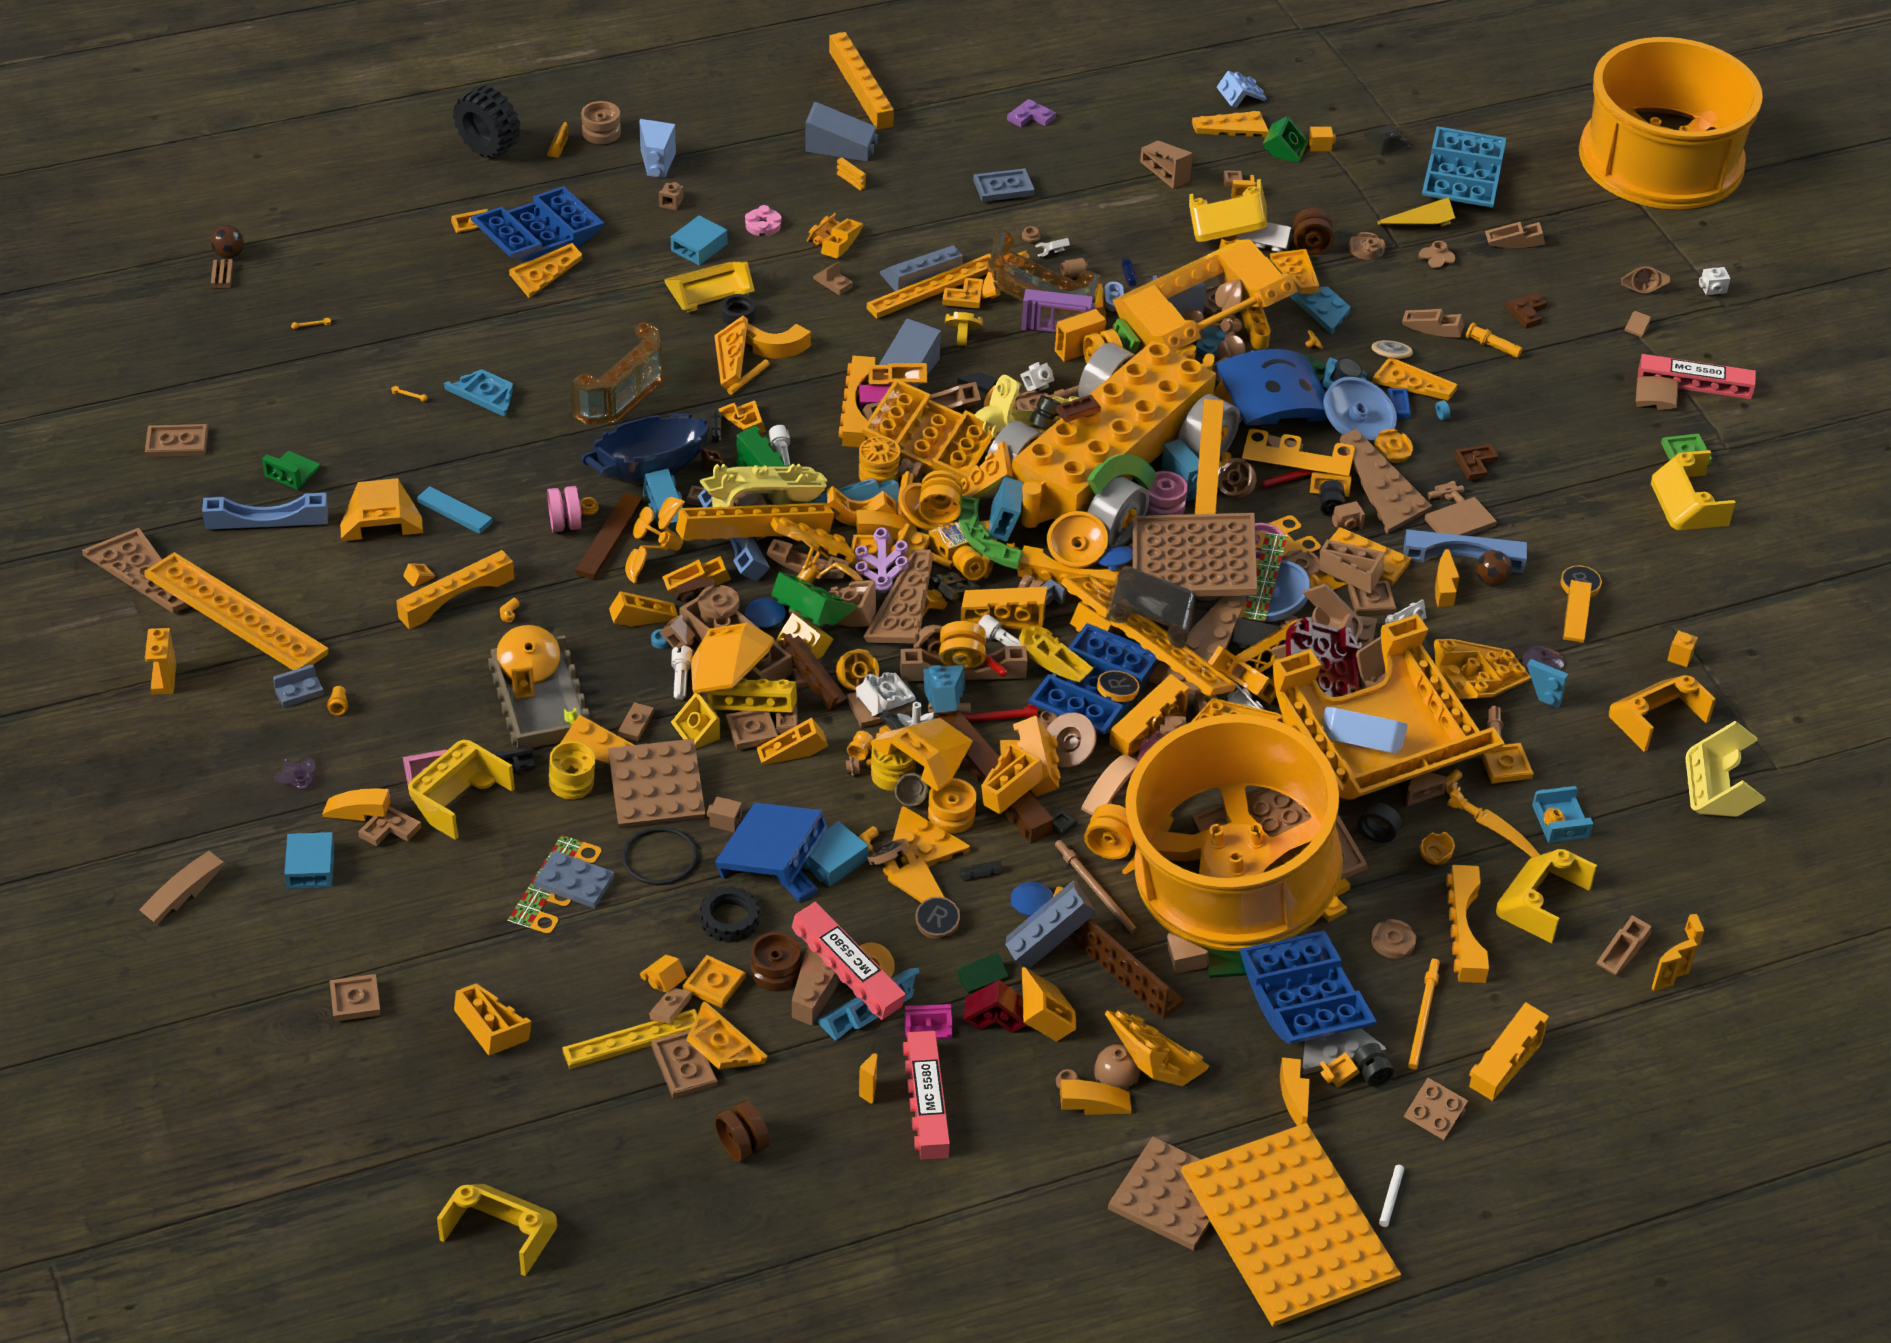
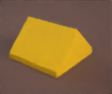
M694 693L671 723L683 740L694 739L695 748L698 749L720 740V719L701 693Z

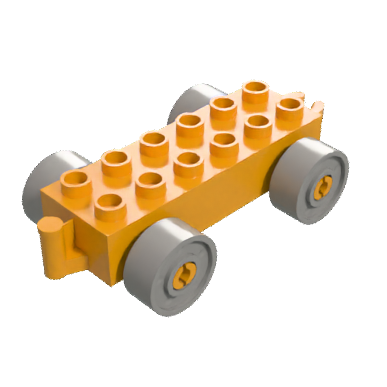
M1151 341L1135 355L1112 342L1106 343L1097 349L1089 359L1083 370L1078 388L1079 398L1092 395L1101 406L1100 412L1067 423L1061 418L1044 433L1021 421H1013L1005 426L993 441L988 454L990 452L994 453L1001 441L1007 443L1013 475L1011 479L1023 482L1022 525L1027 528H1033L1044 521L1056 520L1068 512L1083 511L1093 514L1102 521L1108 534L1107 546H1125L1133 538V516L1146 515L1149 505L1148 490L1132 482L1133 477L1131 475L1124 474L1111 480L1101 494H1095L1087 479L1098 464H1102L1106 461V458L1116 454L1136 455L1150 464L1163 452L1164 444L1177 439H1182L1199 459L1204 398L1222 400L1214 396L1216 373L1213 372L1214 355L1206 354L1203 363L1200 364L1197 360H1194L1196 346L1193 344L1186 345L1174 352L1163 343ZM1226 401L1223 404L1220 459L1222 453L1227 452L1232 444L1240 422L1239 409Z

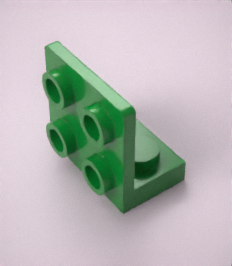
M287 451L280 459L268 454L262 458L265 477L296 490L320 468L319 463Z

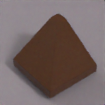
M705 448L701 451V464L704 471L714 469L716 464L720 467L725 464L718 451Z

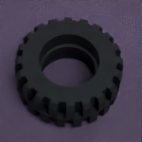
M489 86L476 87L459 98L453 109V119L455 120L454 124L458 129L459 136H462L463 142L466 145L468 144L472 151H476L480 156L495 158L518 142L521 124L517 118L518 114L514 111L512 103L508 102V98L505 95H501L500 91Z

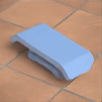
M1326 707L1322 722L1324 732L1330 740L1397 754L1403 747L1407 724L1334 707Z

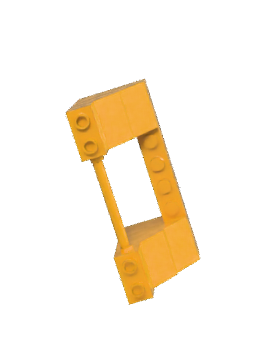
M1251 239L1231 243L1113 299V303L1119 318L1126 321L1140 340L1136 352H1140L1151 341L1163 343L1170 350L1175 351L1200 339V330L1248 307H1267L1298 291L1292 275L1281 274ZM1214 276L1217 277L1219 285L1235 280H1241L1242 283L1241 303L1199 323H1196L1194 320H1185L1172 303L1167 300Z

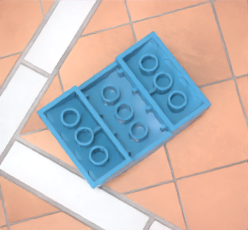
M1437 126L1422 196L1440 199L1449 197V200L1493 207L1506 138Z

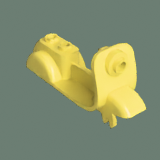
M1002 375L998 379L992 393L990 406L980 409L974 415L984 421L983 431L987 432L989 427L992 437L996 438L997 432L999 434L1005 426L1013 421H1021L1041 433L1047 431L1029 421L1034 410H1012L1016 398L1020 396L1019 386L1022 384L1007 375ZM1053 396L1052 399L1063 404L1079 399V397L1070 396L1069 399ZM1060 415L1055 416L1057 421L1061 419Z
M716 464L713 469L714 476L700 480L704 489L712 496L713 507L735 506L733 505L734 500L741 493H769L768 498L774 505L806 504L816 499L827 486V479L823 474L815 472L810 467H801L800 464L797 467L792 464L790 467H767L766 465L758 467L755 465L754 467L727 468L723 464L721 469Z

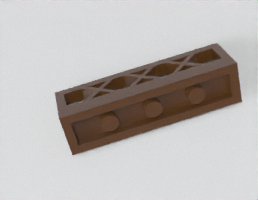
M791 633L785 635L781 647L792 655V664L825 707L831 711L847 701L846 695L799 635L793 637Z

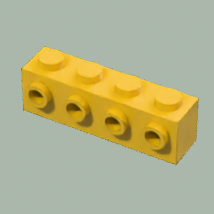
M742 678L729 690L720 689L709 692L708 701L713 710L792 712L797 702L796 682L784 679L768 681L767 679L747 680Z

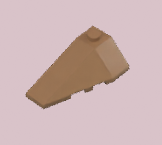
M874 580L854 581L849 583L848 587L838 589L837 586L831 588L828 594L843 598V602L857 605L856 610L836 624L849 627L871 625L876 613V583ZM790 609L788 611L790 615H792L793 613L801 616V613L792 611Z

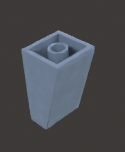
M814 102L806 120L805 151L868 161L869 156L873 155L874 144L877 145L878 142L876 126Z
M907 318L879 365H888V363H927L928 375L940 360L941 330ZM913 384L911 386L917 388L920 384Z

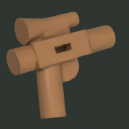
M1455 481L1435 486L1436 491L1428 492L1429 500L1446 498L1447 500H1455L1457 503L1465 500L1460 495V493H1464L1463 485L1457 486Z

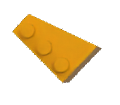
M1037 716L1013 724L1014 730L1020 735L1021 741L1017 742L1018 747L1040 758L1042 762L1043 779L1030 790L1038 797L1059 789L1060 772L1057 767L1059 757L1056 753V747L1058 746L1056 737L1048 732Z

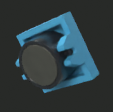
M1330 357L1326 364L1322 386L1328 389L1333 382L1344 377H1357L1366 380L1367 373L1363 371L1357 361L1351 358L1342 357L1336 360Z

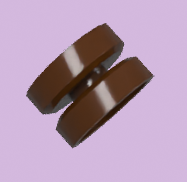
M1308 208L1295 216L1292 229L1294 244L1298 250L1306 249L1308 255H1317L1324 253L1331 247L1334 240L1331 216L1325 210Z
M769 932L759 936L753 942L750 949L751 977L763 989L777 991L791 987L797 982L800 974V945L795 938L781 932Z
M744 1100L734 1105L732 1112L725 1110L715 1115L714 1126L717 1136L727 1154L735 1162H741L749 1158L752 1151L758 1153L770 1145V1137L764 1120L749 1101Z

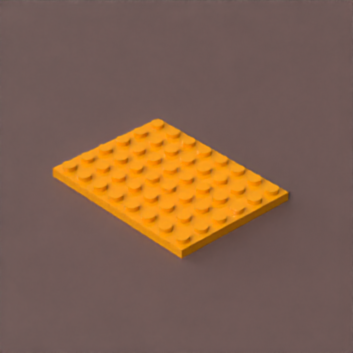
M1307 1123L1182 1166L1181 1173L1272 1327L1400 1280L1401 1273Z

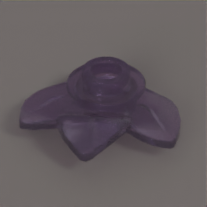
M311 757L305 758L300 764L284 760L282 772L274 774V778L283 785H292L298 789L306 788L312 783V774L316 770L315 762Z

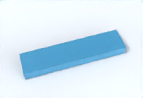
M430 486L417 497L418 503L479 534L493 523L492 517Z

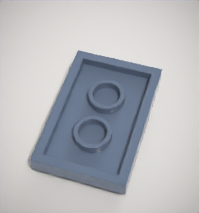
M1026 168L974 174L973 181L982 202L1034 196V187Z
M554 850L534 880V887L595 909L614 879V872Z

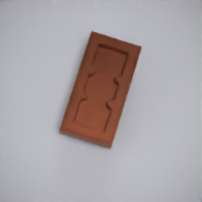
M1092 395L1056 406V412L1065 423L1101 411V406Z

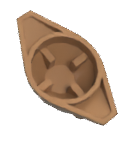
M1649 266L1636 268L1621 278V285L1639 293H1650L1670 283L1669 275Z

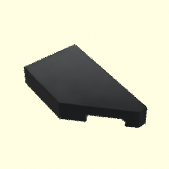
M979 372L958 376L957 383L963 385L976 382L978 391L988 394L990 389L996 385L997 378Z

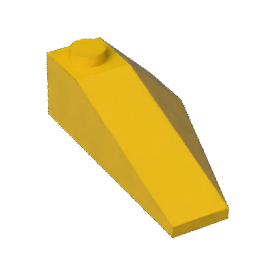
M1448 197L1377 222L1378 225L1440 224L1442 227L1451 224L1450 220L1454 219L1455 216Z

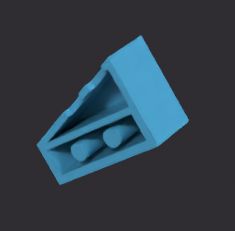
M668 469L645 474L642 494L644 498H649L651 503L648 506L654 509V518L657 524L660 520L658 517L660 508L668 497L682 500L680 492H677L675 488V478L673 475H670ZM679 511L667 526L673 532L676 531Z
M933 665L929 669H923L925 695L935 713L956 711L960 703V697L963 696V691L966 689L965 665L948 667Z

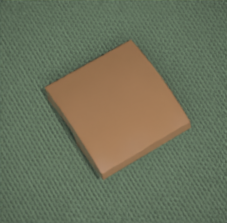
M1656 376L1637 378V407L1656 405L1657 410L1677 408L1678 380Z

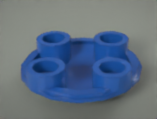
M1126 546L1109 547L1096 563L1108 566V569L1111 571L1118 570L1121 565L1133 563V549Z
M768 598L754 600L745 608V617L758 628L781 627L786 613L782 604Z
M1022 883L1015 887L1011 893L1010 905L1019 913L1029 918L1053 898V892L1041 883Z

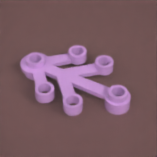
M878 528L874 533L875 543L878 545V559L869 554L865 546H859L856 548L855 553L858 559L864 561L858 562L855 568L859 575H864L868 579L875 581L877 592L887 593L892 588V579L909 566L907 558L901 556L908 552V546L905 541H898L895 544L896 549L886 558V545L891 541L890 533L885 528ZM895 561L896 566L887 573V568ZM866 562L877 568L878 574L869 570Z

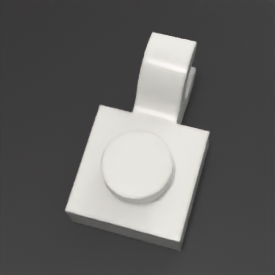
M1065 238L1049 243H1039L1035 246L1036 248H1043V253L1038 254V257H1044L1050 250H1054V253L1065 250L1064 247L1070 244L1069 239Z

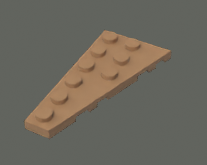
M1356 428L1341 436L1340 443L1355 447L1352 459L1353 469L1356 474H1359L1360 482L1371 504L1375 506L1379 520H1382L1385 525L1384 530L1386 534L1431 510L1432 505ZM1343 446L1346 455H1349L1350 449Z
M139 528L82 550L84 557L170 612L176 613L190 607L184 601L145 578V570L162 559Z
M931 550L912 551L908 558V568L900 572L864 635L866 642H918V633L921 630L933 561Z
M1223 596L1180 642L1208 662L1219 645L1227 649L1246 604V598ZM1162 661L1155 667L1149 679V682L1160 684L1172 674L1189 687V694L1195 695V690H1201L1196 685L1187 682L1183 675L1171 670V666Z

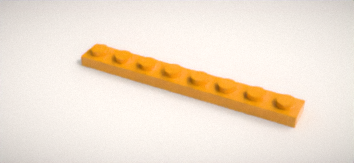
M989 253L867 303V310L878 319L942 293L944 288H954L962 285L965 278L976 279L986 275L996 259Z

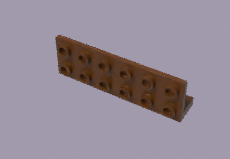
M1092 919L1087 920L1071 934L1070 938L1076 945L1082 947L1092 959H1095L1102 965L1105 971L1115 976L1121 985L1126 986L1137 999L1142 1000L1153 1013L1158 1014L1162 1019L1183 1006L1184 1000Z

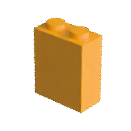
M1097 309L1058 321L1055 352L1064 362L1084 356V337L1089 334H1100V332L1105 331V317Z

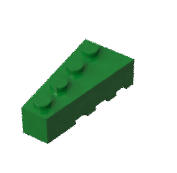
M756 425L737 434L736 462L739 467H754L755 465L758 467H764V465L767 467H790L789 464L784 465L782 456L778 451L773 452L769 447V440L766 437L762 438L758 434L760 430Z

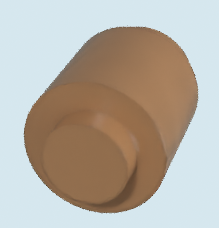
M1083 258L1065 260L1060 265L1062 277L1069 279L1086 276V272L1089 271L1088 262Z

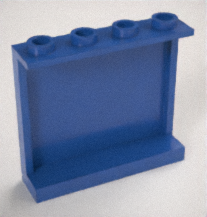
M754 802L715 861L721 878H725L730 870L777 875L782 886L790 887L828 827L823 811Z

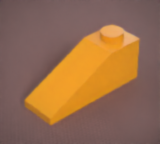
M621 591L609 608L613 623L630 627L667 622L678 616L674 603Z
M810 718L757 747L761 763L768 765L809 757L828 747L824 731Z

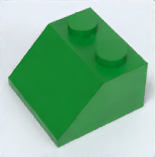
M1286 116L1271 125L1263 145L1275 158L1299 162L1309 141L1289 116Z

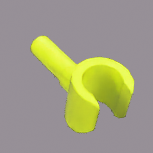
M573 708L574 711L572 712L564 709V720L570 724L575 722L577 719L576 708Z

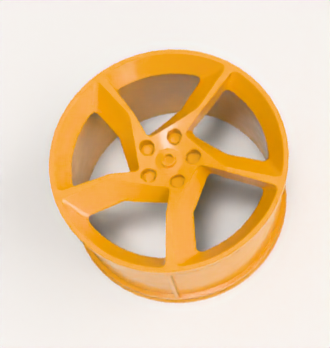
M1652 37L1629 41L1611 49L1599 60L1593 77L1595 97L1592 118L1586 124L1579 144V156L1582 165L1594 181L1609 192L1625 200L1648 207L1676 210L1700 208L1725 199L1738 188L1745 170L1746 157L1744 145L1750 126L1756 120L1761 108L1763 97L1759 81L1745 64L1716 47L1693 40L1672 37ZM1636 112L1669 113L1692 119V121L1684 129L1681 126L1678 131L1660 126L1662 121L1657 117H1652L1649 124Z
M1246 714L1218 715L1190 722L1165 735L1144 754L1135 767L1128 784L1126 816L1129 829L1136 844L1134 865L1138 891L1149 912L1164 928L1174 935L1198 946L1222 951H1240L1241 948L1292 938L1311 926L1325 912L1336 895L1343 868L1342 847L1335 827L1339 809L1338 783L1333 768L1325 754L1312 740L1298 730L1273 719ZM1254 785L1278 791L1303 806L1310 813L1311 819L1284 833L1269 837L1262 829V825L1257 823L1249 814L1245 787ZM1219 788L1228 824L1221 826L1213 824L1210 829L1194 835L1160 830V825L1165 818L1181 803L1206 790ZM1311 841L1292 860L1273 870L1264 872L1271 863L1287 851ZM1201 859L1199 874L1182 869L1169 860L1188 862Z

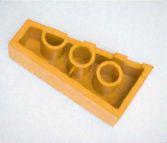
M1047 587L965 590L961 607V621L978 624L984 615H990L1001 623L1002 628L1022 630L1025 627L1028 629L1029 626L1043 627Z
M1170 674L1111 728L1109 744L1123 755L1131 756L1159 736L1160 724H1164L1165 716L1186 717L1189 687Z
M1525 1002L1491 1049L1484 1054L1481 1062L1478 1065L1475 1064L1471 1069L1469 1087L1493 1101L1542 1045L1549 1016Z

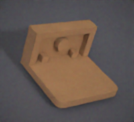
M1380 636L1359 649L1356 653L1362 688L1364 689L1379 684L1385 678V664Z

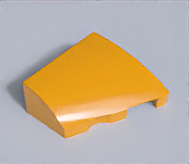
M755 400L736 407L734 402L718 409L722 416L743 431L756 425L760 430L759 433L766 432Z

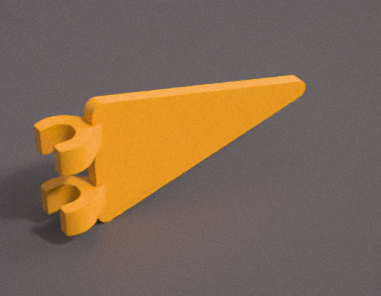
M910 848L905 853L901 851L903 857L900 858V861L904 865L902 868H898L894 859L884 863L886 867L883 868V872L888 876V881L922 903L931 897L945 898L924 859L921 857L916 859Z

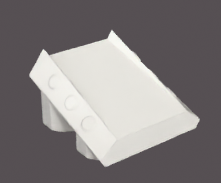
M883 673L882 677L873 674L866 675L863 683L856 687V697L861 699L872 713V716L882 713L883 710L887 711L916 700L914 694L896 673Z

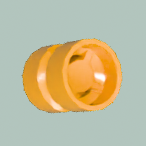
M962 546L955 551L952 562L967 579L972 581L978 580L985 575L987 562L977 551L970 546Z

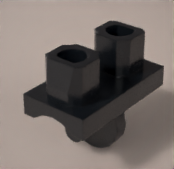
M523 746L518 747L517 750L499 751L494 754L511 764L515 775H519L520 771L535 768L532 747Z

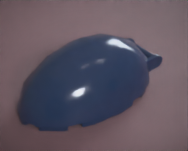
M676 413L670 414L669 418H660L659 415L625 422L615 426V430L610 433L607 431L602 433L601 439H595L594 450L583 454L581 462L591 466L604 479L611 478L623 483L642 485L647 473L668 469L670 475L683 470L703 450L709 426L707 425L706 418L702 417L699 420L692 418V414Z

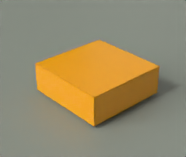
M1691 914L1688 917L1685 931L1689 940L1694 939L1697 945H1700L1704 929L1698 915Z

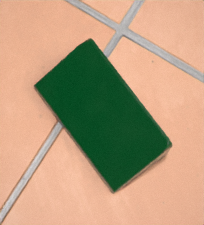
M998 953L958 968V980L968 994L983 989L998 980L1008 979V974Z

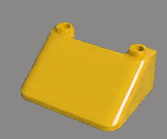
M727 262L664 279L666 286L682 310L687 312L698 310L697 306L699 304L722 299L733 294L750 296L749 292L755 291L748 262Z

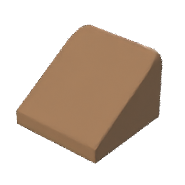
M1634 311L1624 331L1642 337L1649 328L1651 317Z

